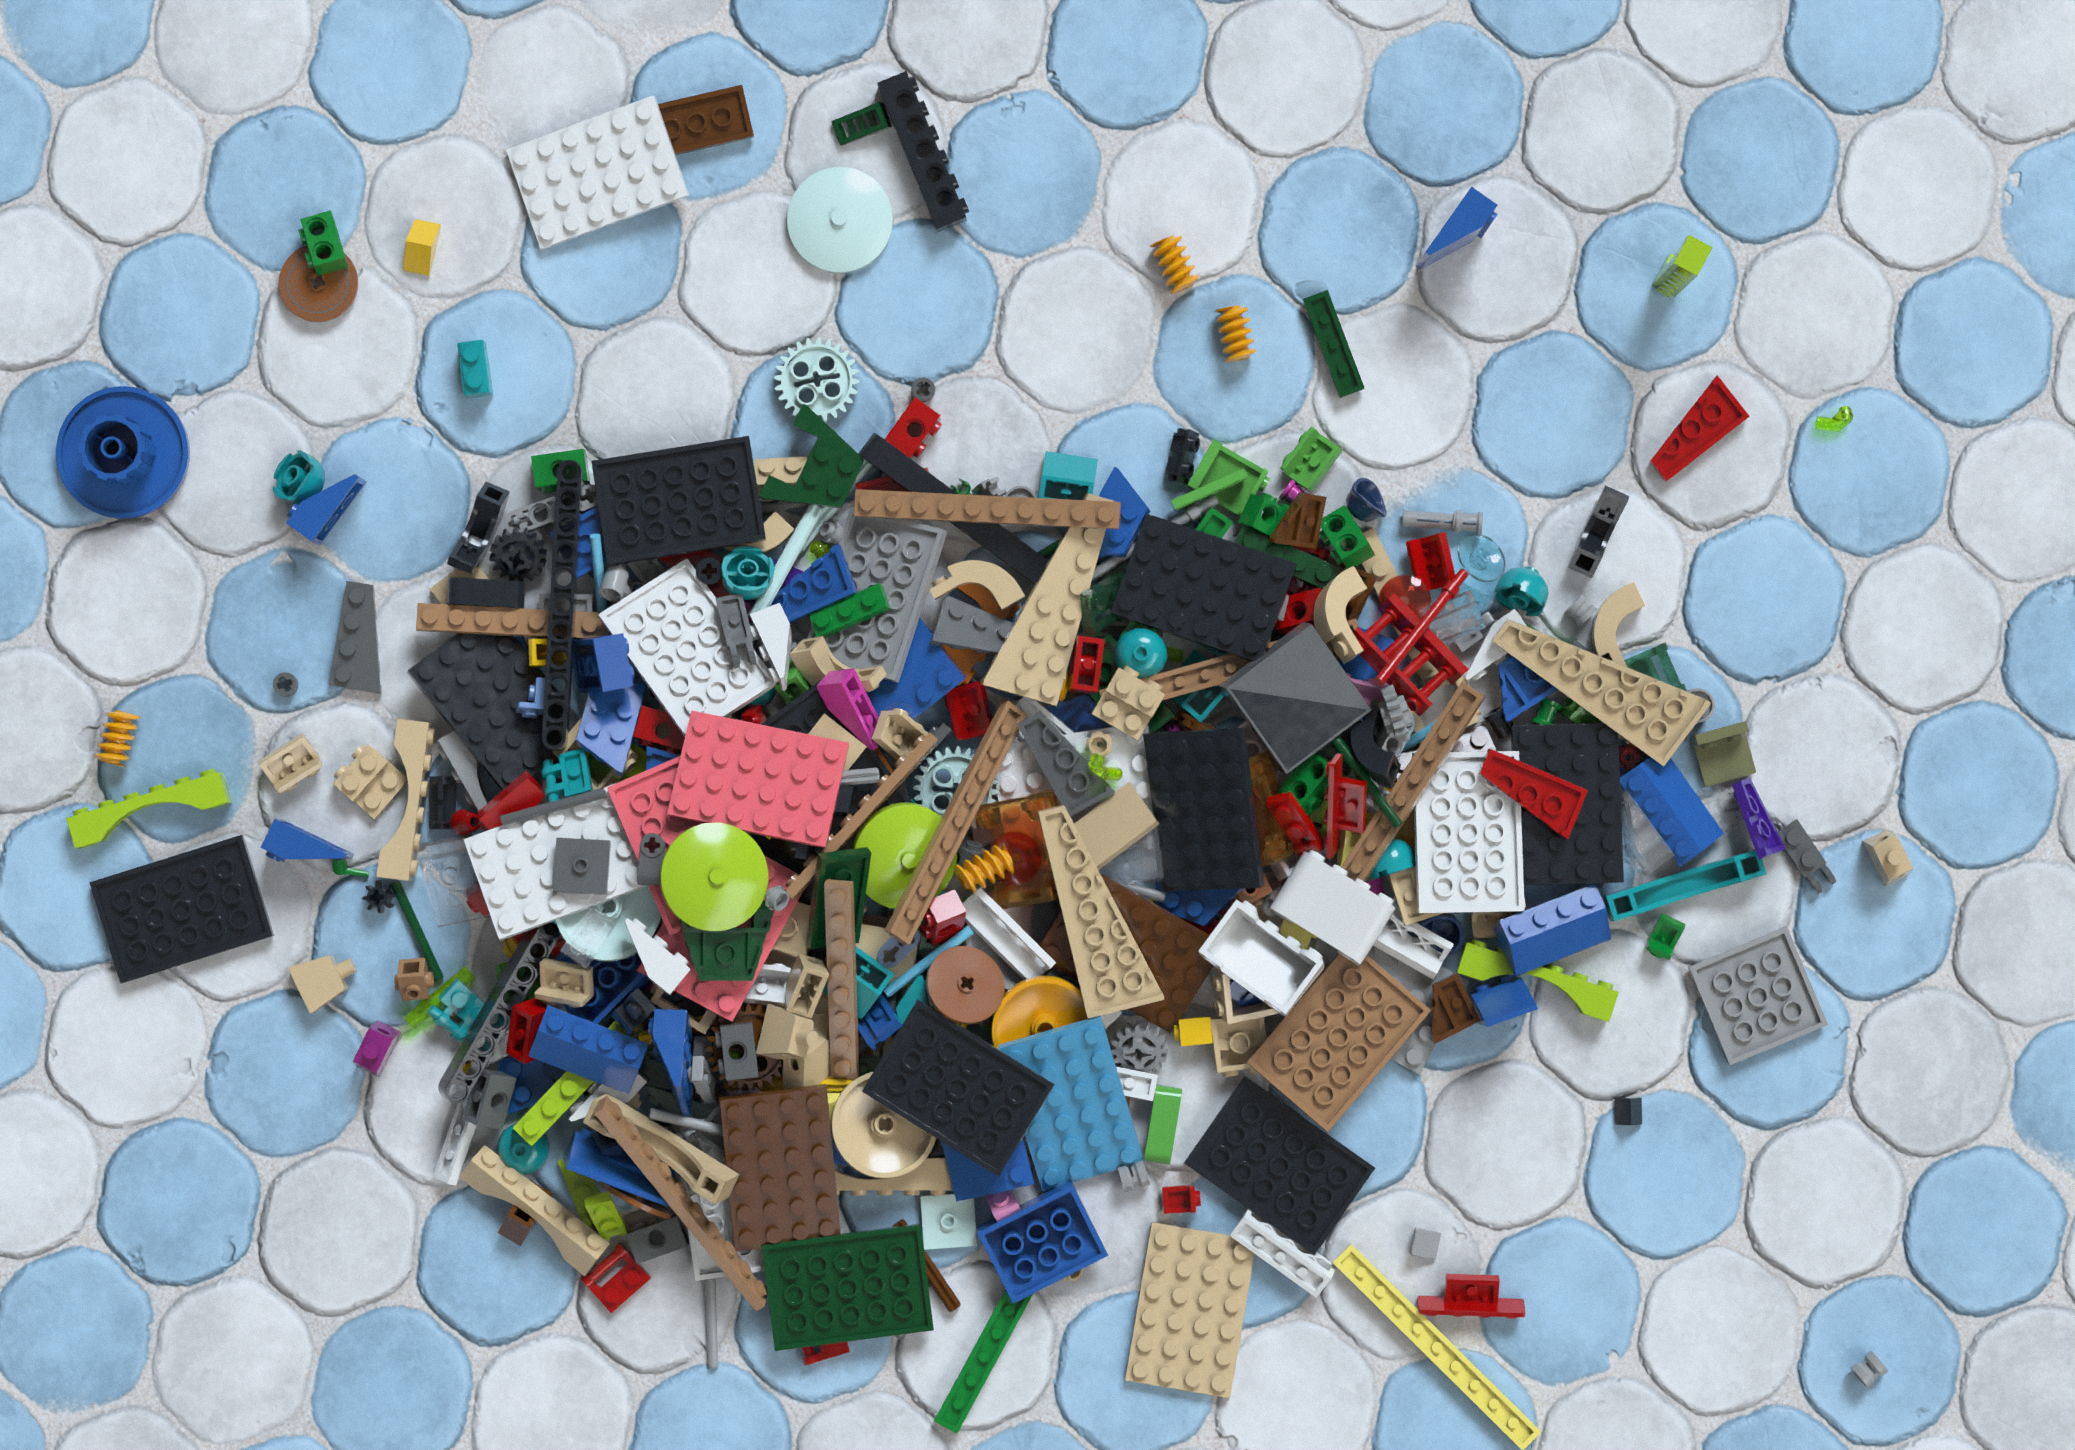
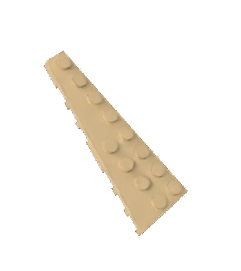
M1087 493L1083 499L1114 502L1113 500ZM1074 527L1067 529L1064 537L1058 543V547L1051 560L1045 566L1046 569L1042 576L1036 582L1018 614L1019 617L1011 631L1008 632L1004 639L1005 641L1001 649L991 662L992 665L985 677L982 678L981 685L1057 706L1106 529Z
M1506 619L1492 638L1494 643L1662 766H1665L1711 705L1708 700L1510 619Z
M1060 805L1038 811L1087 1018L1164 1000L1160 987L1065 806Z

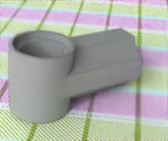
M608 567L599 590L601 597L614 605L630 595L632 592L627 584L628 572L620 567Z

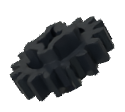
M514 527L512 533L504 529L502 536L496 535L494 543L490 547V552L492 553L490 554L489 561L495 562L492 567L493 571L500 569L499 577L503 578L507 575L509 576V581L518 578V581L523 582L525 577L530 582L533 581L535 574L541 575L542 567H545L547 562L545 558L548 551L547 549H542L544 540L536 541L537 533L535 532L531 536L528 535V528H524L523 532H519L518 528ZM520 549V550H521V552H520L521 557H519V560L516 561V557H517L516 554L518 553V550Z

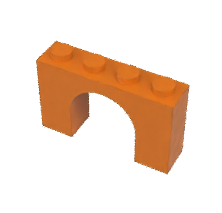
M966 584L956 588L974 600L983 611L1004 620L1007 617L1013 619L1021 607L1015 603L1002 611L992 593L985 587L977 584ZM942 645L966 675V678L958 686H961L962 683L968 684L976 673L972 668L977 661L983 663L988 654L977 653L976 650L965 648L958 650L952 649L948 645Z

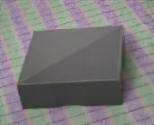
M1302 622L1274 643L1262 657L1246 664L1219 685L1238 714L1251 726L1257 741L1276 768L1285 774H1288L1371 711V708L1313 625Z

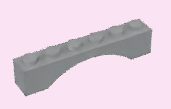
M452 731L438 739L441 745L438 747V750L445 761L450 760L454 769L451 770V773L456 782L464 784L467 790L464 795L470 806L476 805L479 811L489 803L482 785L480 763L456 733Z

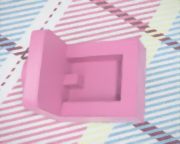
M1012 1190L984 1196L997 1222L1021 1210Z

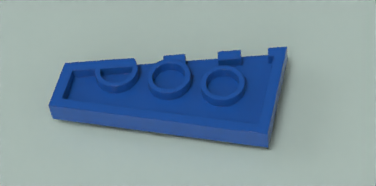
M834 545L822 558L819 557L811 563L812 566L803 573L797 574L784 588L779 589L770 606L780 603L790 624L809 616L810 613L858 592L841 545Z

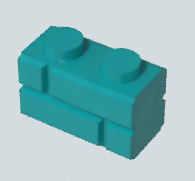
M484 340L457 343L464 396L468 399L493 395L487 343Z

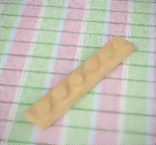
M1374 528L1364 532L1363 534L1375 556L1361 565L1365 572L1377 577L1373 588L1381 604L1395 593L1418 616ZM1393 625L1399 637L1401 635V632ZM1413 646L1407 654L1410 661L1416 658L1420 652ZM1429 661L1416 671L1421 681L1439 673Z

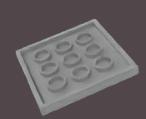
M1787 926L1688 967L1728 1065H1733L1828 1025Z

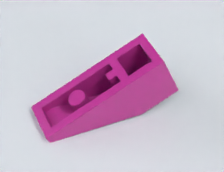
M855 669L828 672L816 686L827 709L870 750H875L878 744L872 740V736L879 717Z

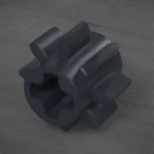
M377 880L375 887L371 885L365 887L368 893L362 899L367 900L369 903L368 910L377 907L378 913H384V906L387 908L394 907L391 901L394 897H397V894L392 893L390 890L392 887L391 883L382 886V881ZM376 894H383L384 899H376Z

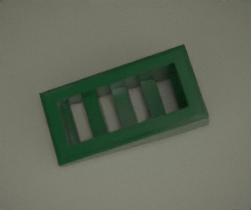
M877 102L831 121L840 146L892 128L883 102ZM875 111L877 112L881 123L879 125H877L876 119L873 114V112ZM864 115H867L871 126L869 129L866 127ZM853 119H857L861 132L857 133ZM847 122L851 136L847 137L842 123Z

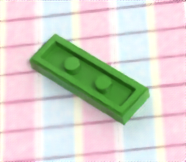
M1244 468L1173 499L1170 502L1171 506L1177 512L1213 494L1246 481L1248 477Z

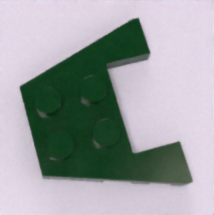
M802 404L793 427L817 437V440L795 486L769 475L759 498L842 509L861 470L864 459L807 405Z
M763 900L758 910L752 915L751 928L704 931L693 928L678 919L697 981H753L763 951L762 946L766 934L769 932L774 910H769L766 907L765 900Z

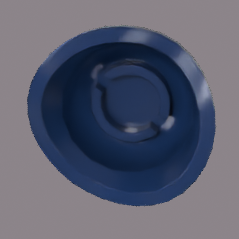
M1367 478L1357 479L1346 497V505L1350 513L1356 519L1363 522H1371L1379 517L1385 518L1387 511L1377 485Z
M1443 913L1425 919L1420 924L1454 944L1448 955L1456 953L1462 946L1464 932L1461 923L1454 914ZM1430 944L1433 949L1440 953L1444 950L1435 944Z

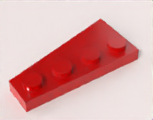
M1488 749L1478 774L1564 839L1568 840L1588 790L1500 752Z

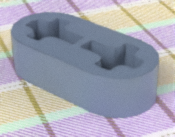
M918 929L913 937L915 942L910 943V945L904 944L901 947L898 944L899 941L891 937L878 951L879 963L886 968L898 965L920 942V932ZM897 946L899 950L894 955L896 961L894 963L891 961L885 963L883 961L885 955L882 952L885 949L891 951Z

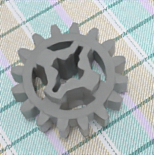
M1393 685L1381 688L1384 701L1378 703V707L1387 733L1394 732L1398 744L1409 741L1410 737L1407 727L1412 726L1413 723L1404 696L1397 697Z
M1136 1021L1134 1027L1129 1022L1126 1023L1125 1030L1118 1028L1116 1036L1112 1037L1111 1051L1115 1063L1120 1062L1119 1067L1141 1072L1146 1071L1153 1074V1068L1160 1070L1162 1062H1166V1053H1168V1044H1165L1166 1036H1158L1160 1028L1150 1029V1022H1147L1145 1027L1141 1026L1140 1021Z

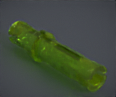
M465 965L430 994L429 999H421L419 1005L403 1016L413 1029L430 1016L427 1011L432 1005L439 1008L444 1004L439 999V996L456 978L465 985L475 979V976Z

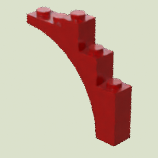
M525 770L478 811L479 826L484 832L502 825L501 815L537 806L545 797L543 787ZM477 880L466 890V903L474 913L480 912L486 917L490 912ZM525 932L512 937L520 943Z

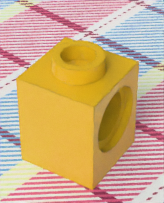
M1210 1016L1178 1019V1025H1173L1175 1041H1180V1046L1213 1043Z

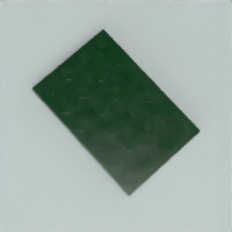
M921 1223L762 1245L775 1351L934 1330Z

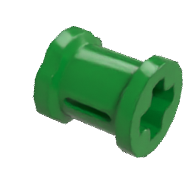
M1545 698L1540 701L1541 704L1537 714L1531 719V722L1537 725L1553 724L1558 710H1561L1563 707L1561 704Z

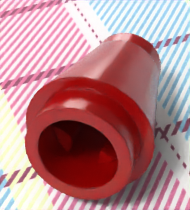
M466 809L458 810L451 818V827L456 834L466 836L480 828L478 824L480 821L479 816Z

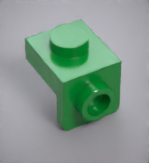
M1661 913L1647 939L1646 949L1657 958L1670 960L1673 949L1685 929V923Z

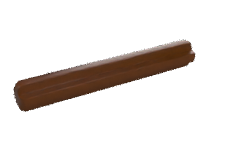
M901 1219L898 1222H896L892 1227L904 1226L908 1224L904 1219ZM924 1250L928 1282L947 1310L953 1312L960 1307L961 1303Z

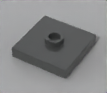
M556 838L553 892L607 895L611 841Z

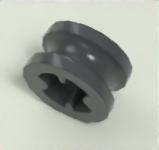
M918 378L912 384L911 389L914 398L916 397L922 402H928L934 397L935 385L929 378ZM920 383H923V386H925V383L930 385L928 388L930 394L924 397V394H922L921 397L917 394L919 391L917 386Z
M279 673L273 680V688L281 696H292L298 689V679L291 673ZM282 678L292 680L293 684L289 685L291 687L289 691L279 688V683L282 684L280 681Z

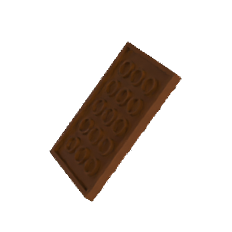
M1100 873L1164 995V1000L1129 1008L1128 1010L1171 1033L1174 1029L1173 1025L1178 1023V1019L1181 1018L1214 967L1198 952L1210 935ZM1060 910L1039 943V946L1056 962L1053 965L1055 969L1078 981L1062 911Z
M826 1084L719 1097L725 1163L728 1168L739 1174L729 1196L735 1251L760 1249L763 1244H775L778 1242L841 1234Z

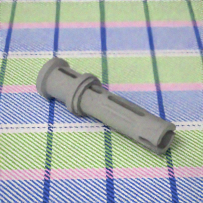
M1403 510L1402 527L1452 529V532H1455V534L1463 531L1476 532L1477 535H1482L1483 512L1480 511L1478 514L1461 513V510H1456L1453 514Z

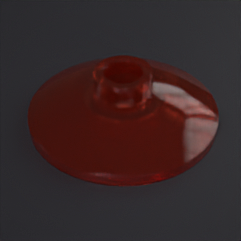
M1400 575L1393 577L1384 584L1379 593V607L1395 593L1399 598L1405 596L1409 599L1407 606L1420 619L1431 607V594L1428 587L1414 576Z
M1007 832L999 836L992 843L991 847L996 845L1001 849L1000 843L1002 842L1010 856L1012 853L1020 855V861L1017 863L1013 862L1014 874L1005 869L1004 879L998 874H995V877L1001 882L1010 885H1020L1031 880L1037 874L1041 865V851L1038 844L1032 837L1022 832Z

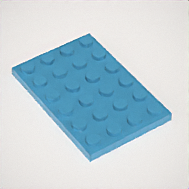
M1101 1016L998 1045L999 1050L1055 1084L1025 1133L1042 1191L1056 1188L1069 1181L1073 1183L1118 1170L1117 1167L1123 1165L1129 1167L1140 1160L1144 1162Z

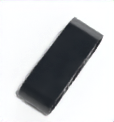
M451 577L448 578L447 605L524 609L526 583L508 580Z

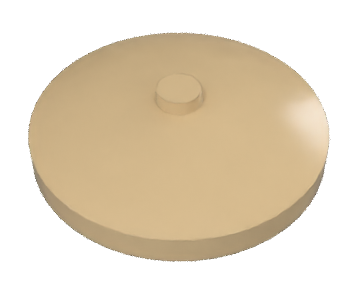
M873 1072L867 1073L849 1083L838 1096L831 1114L832 1139L840 1156L856 1171L875 1178L898 1177L914 1170L927 1158L935 1144L936 1138L863 1093L862 1090Z

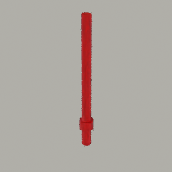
M1461 568L1451 581L1445 583L1439 597L1375 677L1374 681L1379 686L1384 685L1448 601L1456 597L1460 591L1459 587L1469 576L1465 569Z

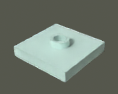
M954 1193L920 1196L924 1250L977 1246L974 1198L956 1202Z

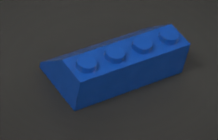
M1648 756L1620 776L1621 785L1679 866L1698 855L1724 834L1671 758L1665 766H1662Z
M1595 884L1499 920L1493 929L1515 977L1612 939L1606 906Z
M547 1006L528 1056L629 1094L649 1044L554 1007Z

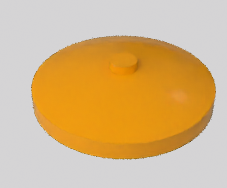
M1054 976L1032 977L1014 985L1004 994L1001 1005L993 1014L991 1032L994 1047L998 1048L999 1044L1088 1019L1080 988L1070 981Z

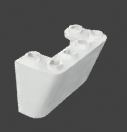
M1313 850L1310 853L1303 852L1270 906L1269 911L1290 924L1294 922L1336 948L1338 950L1337 953L1360 967L1396 909L1392 905L1394 901L1381 892L1379 895L1374 894L1369 890L1371 886L1358 878L1356 881H1353L1346 876L1348 872L1340 866L1334 864L1331 867L1324 863L1325 858Z
M1236 899L1198 952L1205 960L1283 1016H1287L1324 969L1323 956L1311 947L1308 950L1300 949L1301 944L1291 936L1285 938L1278 933L1280 929L1269 920L1265 923L1262 922L1257 916V908L1246 900L1241 903Z

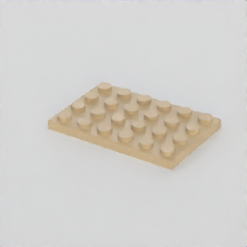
M1152 1222L1125 1380L1230 1398L1254 1253L1227 1234Z

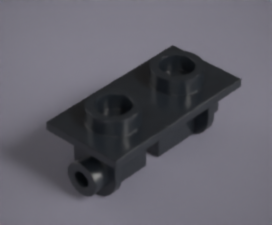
M1178 428L1177 433L1174 432L1170 451L1177 452L1179 455L1178 457H1168L1165 471L1167 475L1166 480L1179 481L1188 485L1189 479L1194 473V456L1200 447L1199 433L1191 429L1186 430Z
M430 776L429 829H452L451 818L456 812V780L453 776Z

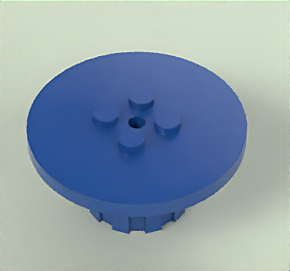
M110 387L85 397L67 415L57 438V467L66 489L87 509L110 518L131 519L145 516L158 510L177 493L189 467V439L178 414L158 396L135 387Z

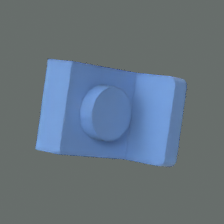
M536 677L533 685H529L528 701H532V703L518 702L516 713H522V716L526 718H537L538 715L543 714L545 678Z

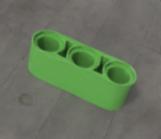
M1156 1084L1144 1161L1170 1165L1181 1103V1088Z

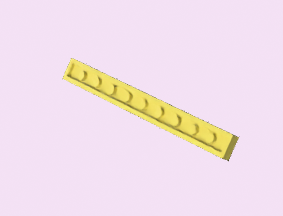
M1351 1243L1332 1262L1521 1450H1524L1541 1433L1423 1314H1419L1418 1309Z

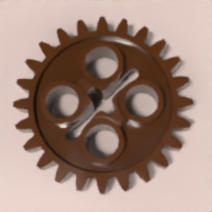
M745 1003L744 1010H741V1008L738 1010L733 1022L727 1019L723 1020L717 1016L718 1027L711 1025L709 1028L714 1032H719L720 1025L752 1021L755 1046L758 1047V1037L762 1030L767 1008L761 1013V1005L756 1004L754 1009L751 1010L750 1004ZM714 1033V1035L705 1037L712 1042V1045L704 1047L706 1051L712 1052V1055L708 1056L706 1060L708 1062H715L710 1068L713 1072L719 1070L718 1059L723 1058L722 1047L717 1048L716 1035ZM734 1045L728 1051L736 1050L738 1058L744 1054L743 1048ZM756 1054V1057L762 1056L764 1058L763 1066L758 1069V1077L727 1080L726 1084L731 1086L736 1081V1088L741 1090L745 1083L747 1089L752 1091L753 1083H756L758 1088L762 1089L763 1080L772 1084L771 1075L774 1074L781 1077L777 1069L779 1067L783 1068V1059H773ZM720 1072L717 1076L719 1080L726 1077L725 1074L720 1075Z

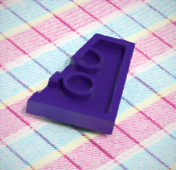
M1751 778L1733 784L1734 797L1739 803L1758 860L1785 850L1786 848Z

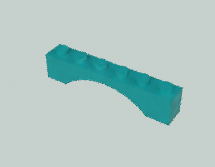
M1753 849L1604 895L1603 900L1609 919L1614 922L1682 899L1757 878L1767 873L1763 860H1758L1756 851Z

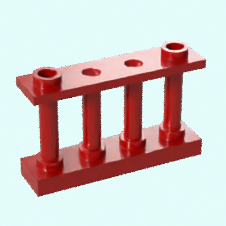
M1395 593L1378 608L1383 615L1365 632L1359 627L1353 631V634L1364 650L1359 655L1377 674H1379L1421 620ZM1389 623H1392L1401 632V635L1382 652L1373 643L1372 639ZM1429 628L1426 629L1414 645L1420 654L1402 671L1397 667L1386 681L1389 686L1393 685L1395 692L1399 696H1404L1408 708L1419 717L1432 705L1428 697L1447 680L1453 685L1469 670ZM1429 661L1439 673L1419 690L1409 678Z

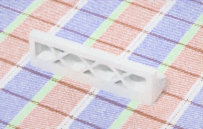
M981 887L962 903L967 911L965 922L1023 980L1042 976L1044 972L1052 968L1056 963Z
M1394 911L1390 919L1395 924L1387 922L1373 946L1434 979L1454 944L1416 922L1404 926L1400 913ZM1407 931L1416 933L1418 937H1412ZM1430 944H1435L1444 950L1440 953L1433 949Z
M1248 1208L1230 1234L1240 1244L1316 1298L1331 1280L1336 1269L1332 1262L1318 1252L1313 1255Z

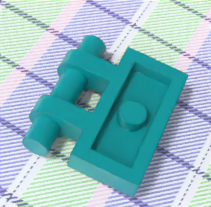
M582 748L559 754L560 763L553 765V761L549 759L543 761L541 774L542 780L546 782L544 790L545 799L549 802L559 800L563 795L567 798L593 791L587 753ZM562 776L563 782L556 784L557 778Z
M456 978L439 996V999L445 1006L439 1010L435 1005H432L427 1013L434 1018L433 1022L439 1027L443 1026L451 1033V1038L456 1042L460 1041L462 1043L467 1035V1030L472 1026L485 1002ZM453 1012L463 1019L458 1025L449 1018ZM495 1013V1014H493V1015L491 1016L490 1021L493 1019V1017H494L497 1013Z

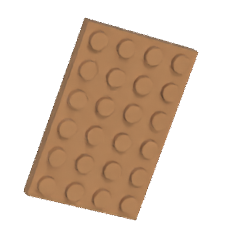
M1338 953L1246 1063L1326 1132H1329L1431 1010L1368 955L1359 967Z

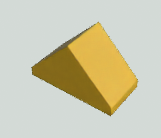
M418 219L414 220L405 241L404 271L430 276L441 224Z
M528 639L529 666L546 667L548 639ZM564 652L556 653L553 656V663L557 666L563 665L567 659Z

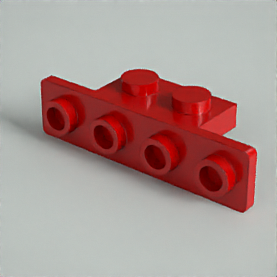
M1339 753L1334 756L1332 761H1328L1325 770V776L1329 777V785L1325 790V801H1328V809L1324 815V824L1327 825V832L1324 836L1323 847L1327 848L1326 858L1330 859L1333 858L1339 849L1340 830L1363 834L1366 829L1367 781L1342 777L1343 755Z
M1446 1274L1444 1296H1418L1417 1299L1419 1314L1427 1316L1452 1315L1454 1317L1479 1316L1481 1318L1506 1317L1508 1319H1515L1517 1317L1524 1318L1526 1314L1523 1299L1498 1298L1499 1275Z

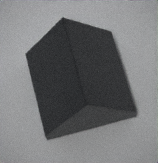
M1615 1098V1125L1642 1124V1098Z

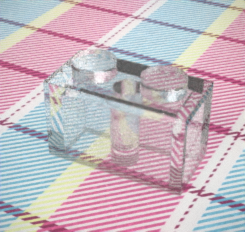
M1467 590L1456 595L1453 600L1450 599L1428 628L1445 645H1448L1464 636L1475 634L1479 630L1486 628L1471 590ZM1431 606L1421 609L1423 616Z
M590 905L562 947L561 952L587 969L616 926L615 921Z

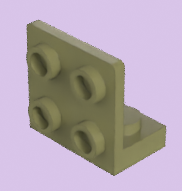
M1747 721L1691 736L1705 786L1715 785L1756 773L1745 733L1749 731Z

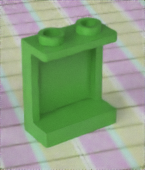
M1213 439L1187 487L1194 491L1244 468L1248 476L1246 481L1214 494L1219 502L1217 505L1240 517L1250 494L1255 495L1258 490L1264 491L1270 480L1266 476L1269 470L1259 467Z

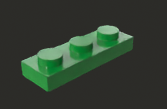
M878 583L810 613L809 616L815 636L826 638L890 610V605L884 586Z

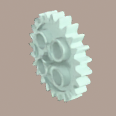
M820 337L817 338L816 344H812L811 340L807 338L806 346L804 347L799 341L796 342L798 350L794 351L788 348L791 356L789 358L781 356L780 358L785 364L784 366H776V369L782 372L781 375L774 376V380L781 382V385L775 387V391H783V394L778 398L779 401L788 400L784 408L789 410L794 407V417L798 415L802 404H805L819 417L822 416L825 423L828 422L829 414L838 419L836 411L841 410L846 413L844 404H854L849 396L858 395V391L852 387L860 384L859 380L853 379V376L859 374V370L850 368L856 363L855 359L847 361L846 358L850 352L847 350L840 353V343L832 348L831 339H828L826 344L823 345ZM825 358H830L835 362L834 368L830 371H823L820 368V363ZM798 364H805L809 367L808 373L803 377H798L794 374V369ZM815 374H818L820 378L840 374V377L837 379L820 381L821 386L816 387L814 383H808L800 387L794 386L796 382L813 380ZM830 384H836L840 387V392L835 397H829L825 393L827 386ZM806 389L814 392L813 400L808 403L800 400L801 392Z
M957 746L955 753H952L950 748L946 747L945 755H942L938 750L935 752L936 760L928 756L926 759L929 767L920 765L919 768L924 774L915 775V778L921 781V784L913 786V789L920 791V794L916 795L914 800H922L920 805L926 806L943 817L947 808L941 809L937 807L935 798L939 795H945L950 802L954 792L950 790L934 791L933 786L950 788L953 787L954 783L960 784L963 773L967 770L973 758L970 756L971 748H968L965 754H962L960 746ZM944 768L950 772L951 779L948 782L938 780L936 773L939 769ZM994 778L971 823L974 829L977 828L976 819L982 822L986 821L983 815L984 812L988 814L993 813V810L988 805L997 804L998 802L992 798V795L999 793V790L992 788V785L998 783V779Z

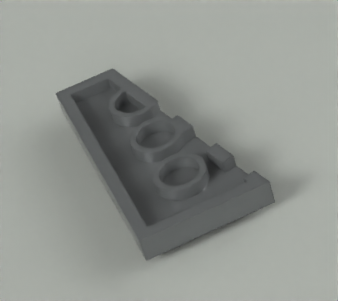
M1041 711L1017 724L1060 804L1065 806L1070 817L1116 792Z

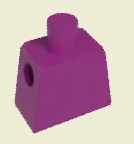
M376 1021L369 1027L354 1057V1065L380 1077L402 1032L380 1021Z

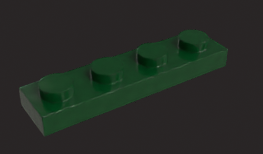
M1328 290L1304 298L1302 301L1339 399L1364 390L1365 387Z
M1245 525L1241 527L1235 541L1237 544L1297 563L1293 578L1315 588L1323 589L1337 576L1340 569L1290 545L1270 542V536Z

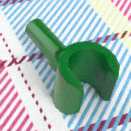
M958 478L962 483L960 490L953 485L950 486L958 494L971 495V486L963 479Z
M347 860L332 862L333 872L336 875L369 877V871L347 868Z

